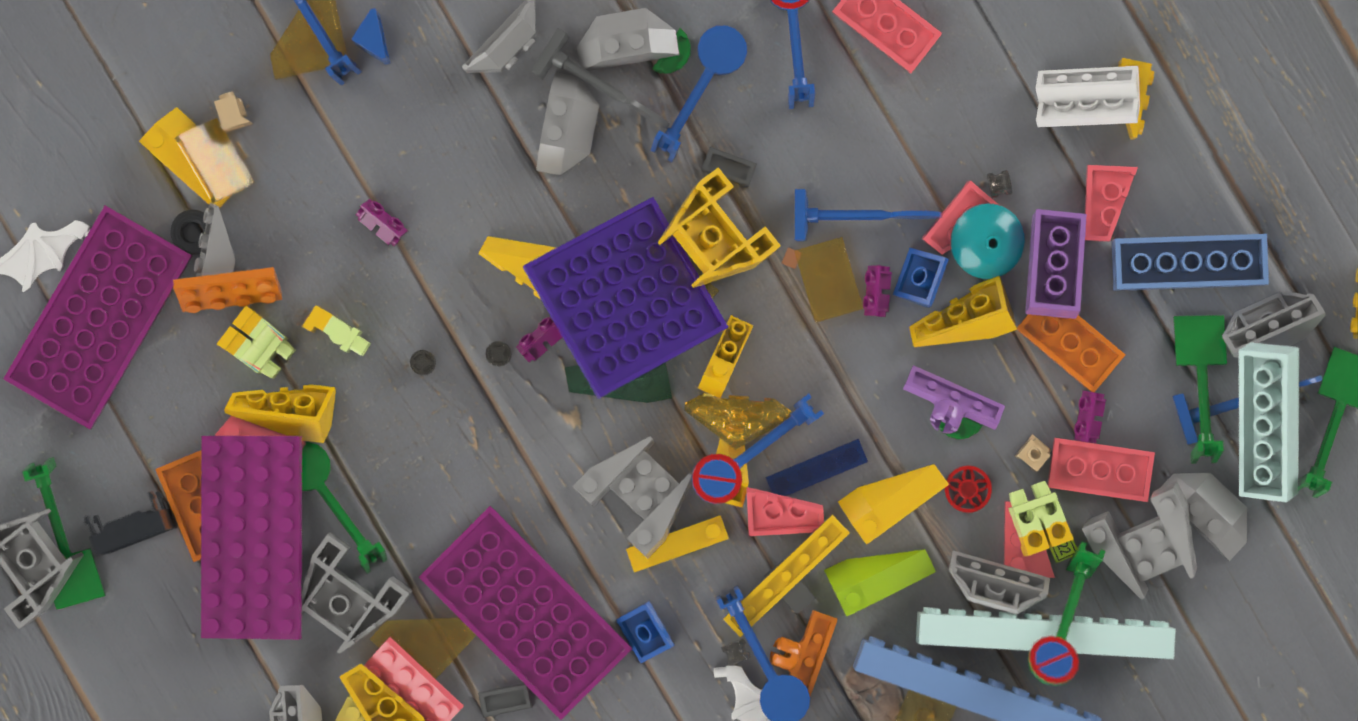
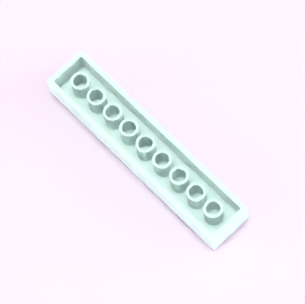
M923 607V612L917 611L916 642L925 645L1030 651L1033 644L1042 637L1056 636L1062 615L1049 614V619H1042V615L1024 613V618L1016 617L1017 614L999 611V616H991L989 611L974 610V615L966 614L964 609H949L948 613H940L941 609ZM1074 616V621L1072 620L1066 641L1073 646L1078 654L1174 659L1175 628L1169 627V622L1150 620V625H1143L1144 621L1125 619V624L1118 623V619L1100 617L1099 622H1093V618Z

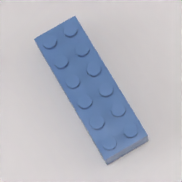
M1267 234L1117 238L1111 241L1113 291L1265 286L1269 284Z

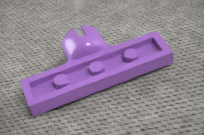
M914 365L903 390L934 404L930 422L937 431L941 422L946 423L942 432L946 434L956 432L963 417L995 430L1005 408L1000 403Z

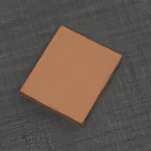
M788 247L781 263L795 269L802 253Z

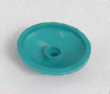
M979 204L966 210L956 221L951 233V251L957 264L966 273L977 278L992 279L1008 273L1019 262L1025 245L1024 230L1019 219L1007 208L997 204ZM994 238L996 244L994 247H990L989 241Z

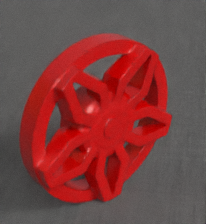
M961 466L953 470L947 477L946 481L949 485L944 488L945 496L949 504L956 510L965 513L976 512L982 509L990 500L992 493L991 481L980 468ZM963 470L961 476L963 481L952 478L956 473ZM967 470L970 472V479L965 478ZM973 470L980 473L984 479L974 481L975 475ZM950 482H958V488L953 487ZM978 483H987L980 489L977 485ZM949 488L953 491H958L953 501L949 495ZM987 489L986 498L982 501L981 495L978 492H983ZM961 496L963 501L956 505L958 497ZM975 496L978 498L979 506L972 501V498ZM968 499L969 503L975 508L965 509L961 508V506H963Z

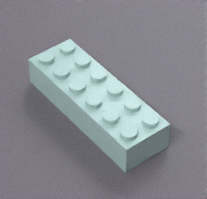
M1249 343L1239 350V496L1288 502L1298 494L1299 347Z

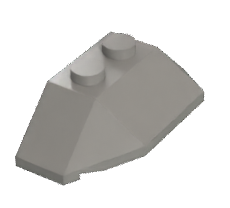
M525 0L461 66L466 73L502 72L505 68L510 70L518 62L517 56L522 50L527 52L536 43L534 40L536 37L535 0Z
M647 8L596 16L577 46L579 65L587 71L679 55L675 29Z
M556 72L554 74L540 140L536 171L562 175L590 155L599 104L583 81L577 76Z
M1279 292L1235 312L1222 338L1233 357L1239 358V350L1249 343L1291 346L1304 340L1326 314L1314 294L1304 295L1292 292Z
M1211 473L1172 474L1160 488L1175 481L1178 482L1188 502L1190 525L1230 561L1247 543V507Z
M952 551L949 571L968 601L1018 614L1047 598L1049 577Z
M303 685L279 687V693L275 697L269 711L270 721H322L321 707Z

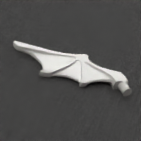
M75 220L60 230L48 232L40 229L37 223H32L18 244L0 258V274L16 279L22 285V292L24 293L31 288L35 279L44 271L49 269L62 270L66 251L78 238L83 240L84 236H87L91 229L90 226Z
M726 665V667L714 668V678L727 677V682L731 681L733 684L736 701L734 710L731 713L732 720L770 721L762 712L760 705L761 689L749 680L742 666Z

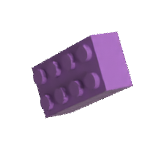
M1036 209L1032 216L1025 314L1076 319L1080 313L1087 214Z

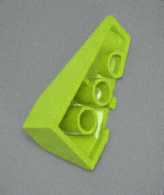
M923 549L845 559L824 569V572L845 616H849L935 573L936 570L926 550Z

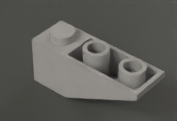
M210 202L209 208L205 209L203 222L206 223L205 231L200 234L199 238L200 258H196L194 264V272L197 273V277L233 272L235 257L219 206Z

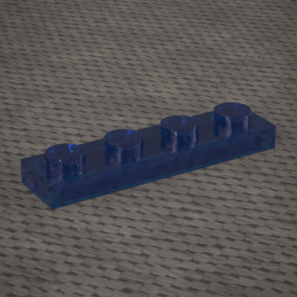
M856 439L765 478L772 493L788 496L867 463L868 460L859 439Z

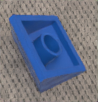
M376 8L370 9L351 40L357 47L385 65L390 64L380 14Z
M909 248L893 295L927 308L932 307L949 259Z
M650 600L616 619L640 663L675 646Z

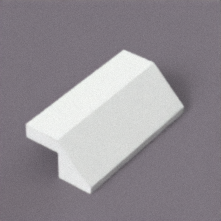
M1138 66L1038 71L1036 92L1039 101L1036 117L1037 127L1138 123L1140 109Z

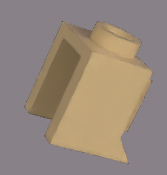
M233 92L222 94L219 96L220 100L214 101L222 128L226 133L253 124L244 118L247 117L242 99L237 98Z
M1032 434L1016 453L1015 457L1022 459L1031 467L1032 471L1037 472L1051 456L1049 454L1051 449Z

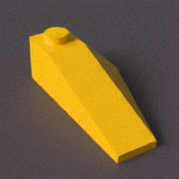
M178 107L157 121L139 140L145 148L206 203H214L220 209L234 194L200 134L198 127Z
M488 236L479 251V255L501 271H509L516 277L515 281L520 285L525 283L534 290L533 295L540 299L523 266L557 247Z
M997 276L969 288L970 293L959 300L957 297L950 300L951 305L942 311H933L911 325L909 328L913 346L922 347L990 339L1017 330L1013 310L1001 277Z
M311 384L303 385V389L289 391L288 387H282L280 392L266 393L264 390L234 392L224 412L286 436H302V441L324 443L332 426L336 388Z
M932 464L860 486L839 500L838 503L867 545L949 484L936 465Z
M359 664L339 676L365 721H425L418 711L406 703L364 665Z

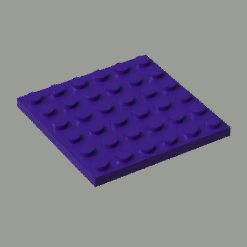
M654 197L523 266L524 271L598 399L728 328L705 285L692 287V284L699 278V275L676 238L672 236L661 245L657 243L669 223Z

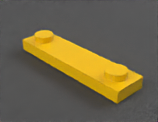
M721 515L669 533L665 542L648 559L634 546L626 548L635 573L728 540L729 537Z

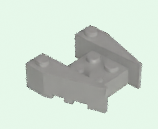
M651 436L591 467L573 485L574 489L593 507L612 490L644 521L627 539L647 559L665 542L669 530L679 513V509L692 486V475L690 473L678 483L647 453L655 444Z
M1177 481L1153 492L1150 500L1159 515L1158 517L1120 533L1110 512L1107 511L1087 520L1082 528L1092 550L1096 554L1101 549L1106 551L1103 561L1140 599H1144L1149 590L1145 583L1146 580L1180 565H1184L1190 579L1194 577L1197 570L1192 540V527L1189 519V506Z
M50 509L0 525V565L22 593L20 597L4 608V610L18 629L29 625L49 610L83 557V553L80 552L66 560L41 527L39 521L51 512Z
M330 532L312 555L302 589V616L305 612L344 639L345 641L337 651L340 654L396 614L413 590L392 576L377 596L371 594L337 569L352 546Z

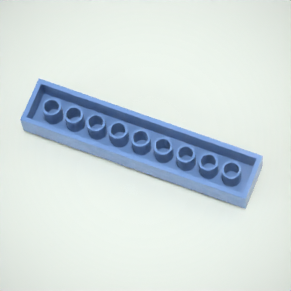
M872 636L868 640L862 639L853 665L855 671L998 721H1101L1102 719L1098 715L1084 711L1083 715L1078 714L1077 709L1064 703H1060L1059 707L1053 705L1054 701L1036 694L1035 698L1029 697L1030 693L1015 686L1009 690L1005 688L1003 682L989 678L988 682L981 680V676L978 673L965 669L964 673L958 672L955 665L941 661L940 665L932 663V657L917 653L916 657L909 655L908 649L893 644V647L889 648L884 646L885 642Z

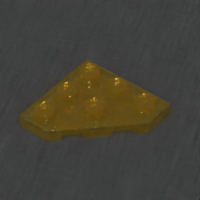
M306 0L337 51H340L343 56L347 55L336 0ZM299 9L270 53L276 80L325 70L327 66L331 65L328 60V54Z
M702 393L685 403L684 408L685 412L735 450L779 426L791 417L790 414L792 412L774 398H764V401H751L749 396L729 395V398L725 399L713 398V395L709 393Z
M460 618L387 620L370 640L380 648L391 637L436 679L476 637V634Z

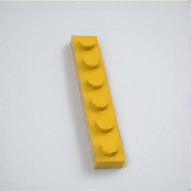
M833 514L741 601L745 609L743 613L751 627L850 534ZM728 613L723 620L741 637L744 634L735 617H731L730 613Z

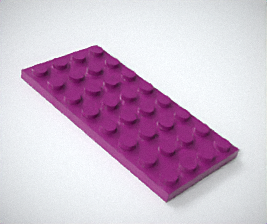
M104 205L3 379L92 430L171 295L173 280L180 279L193 256Z
M202 436L201 638L302 639V436Z
M491 506L419 576L560 720L633 649Z

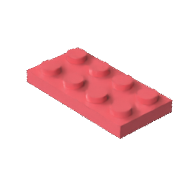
M841 0L832 11L835 16L910 74L942 35L939 30L900 0Z
M1054 438L1047 485L1053 489L1148 502L1155 452Z
M391 637L384 642L364 665L406 703L418 711L425 721H451L464 707Z

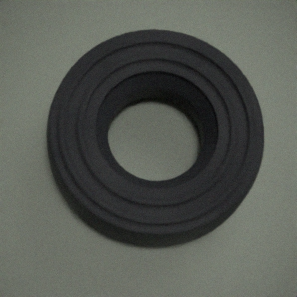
M196 209L183 211L175 217L171 225L170 235L172 242L176 247L191 255L201 253L199 240L196 242L188 241L184 236V228L187 224L196 222L201 225L204 233L206 223L203 222V211Z

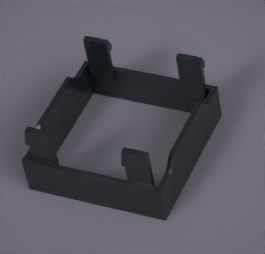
M152 491L148 492L155 512L151 510L146 512L137 511L108 522L104 527L99 515H95L93 522L98 525L100 533H96L90 515L85 516V525H89L92 536L89 538L96 556L113 553L177 528L170 509L165 507L162 499L164 495L161 491L155 492L156 495ZM155 498H158L162 510L158 509Z

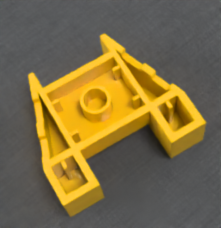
M719 167L699 181L690 191L657 242L661 245L674 236L703 272V275L692 284L693 288L754 269L781 247L766 226L746 240L717 204L734 187Z

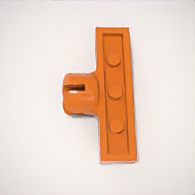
M812 610L801 641L796 642L779 637L773 647L784 651V655L773 651L770 653V663L787 670L789 675L800 679L807 687L810 696L838 620L835 617Z

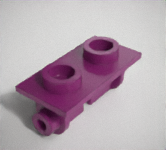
M367 200L355 214L358 217V221L371 231L378 225L380 229L375 235L387 245L391 244L395 247L400 241V237L408 232L399 219L387 214L383 206L376 201Z
M882 265L868 266V271L865 274L866 296L863 299L864 316L886 317V312H889L890 295L882 294V289L890 290L892 272H890V267Z
M546 317L538 324V328L534 332L528 333L520 339L516 348L529 363L532 360L535 362L547 351V348L542 344L544 341H547L552 347L563 337L552 318Z
M1089 391L1082 392V397L1079 400L1078 421L1074 427V440L1096 444L1097 439H1100L1102 422L1095 421L1094 418L1095 416L1103 417L1106 399H1104L1105 394Z

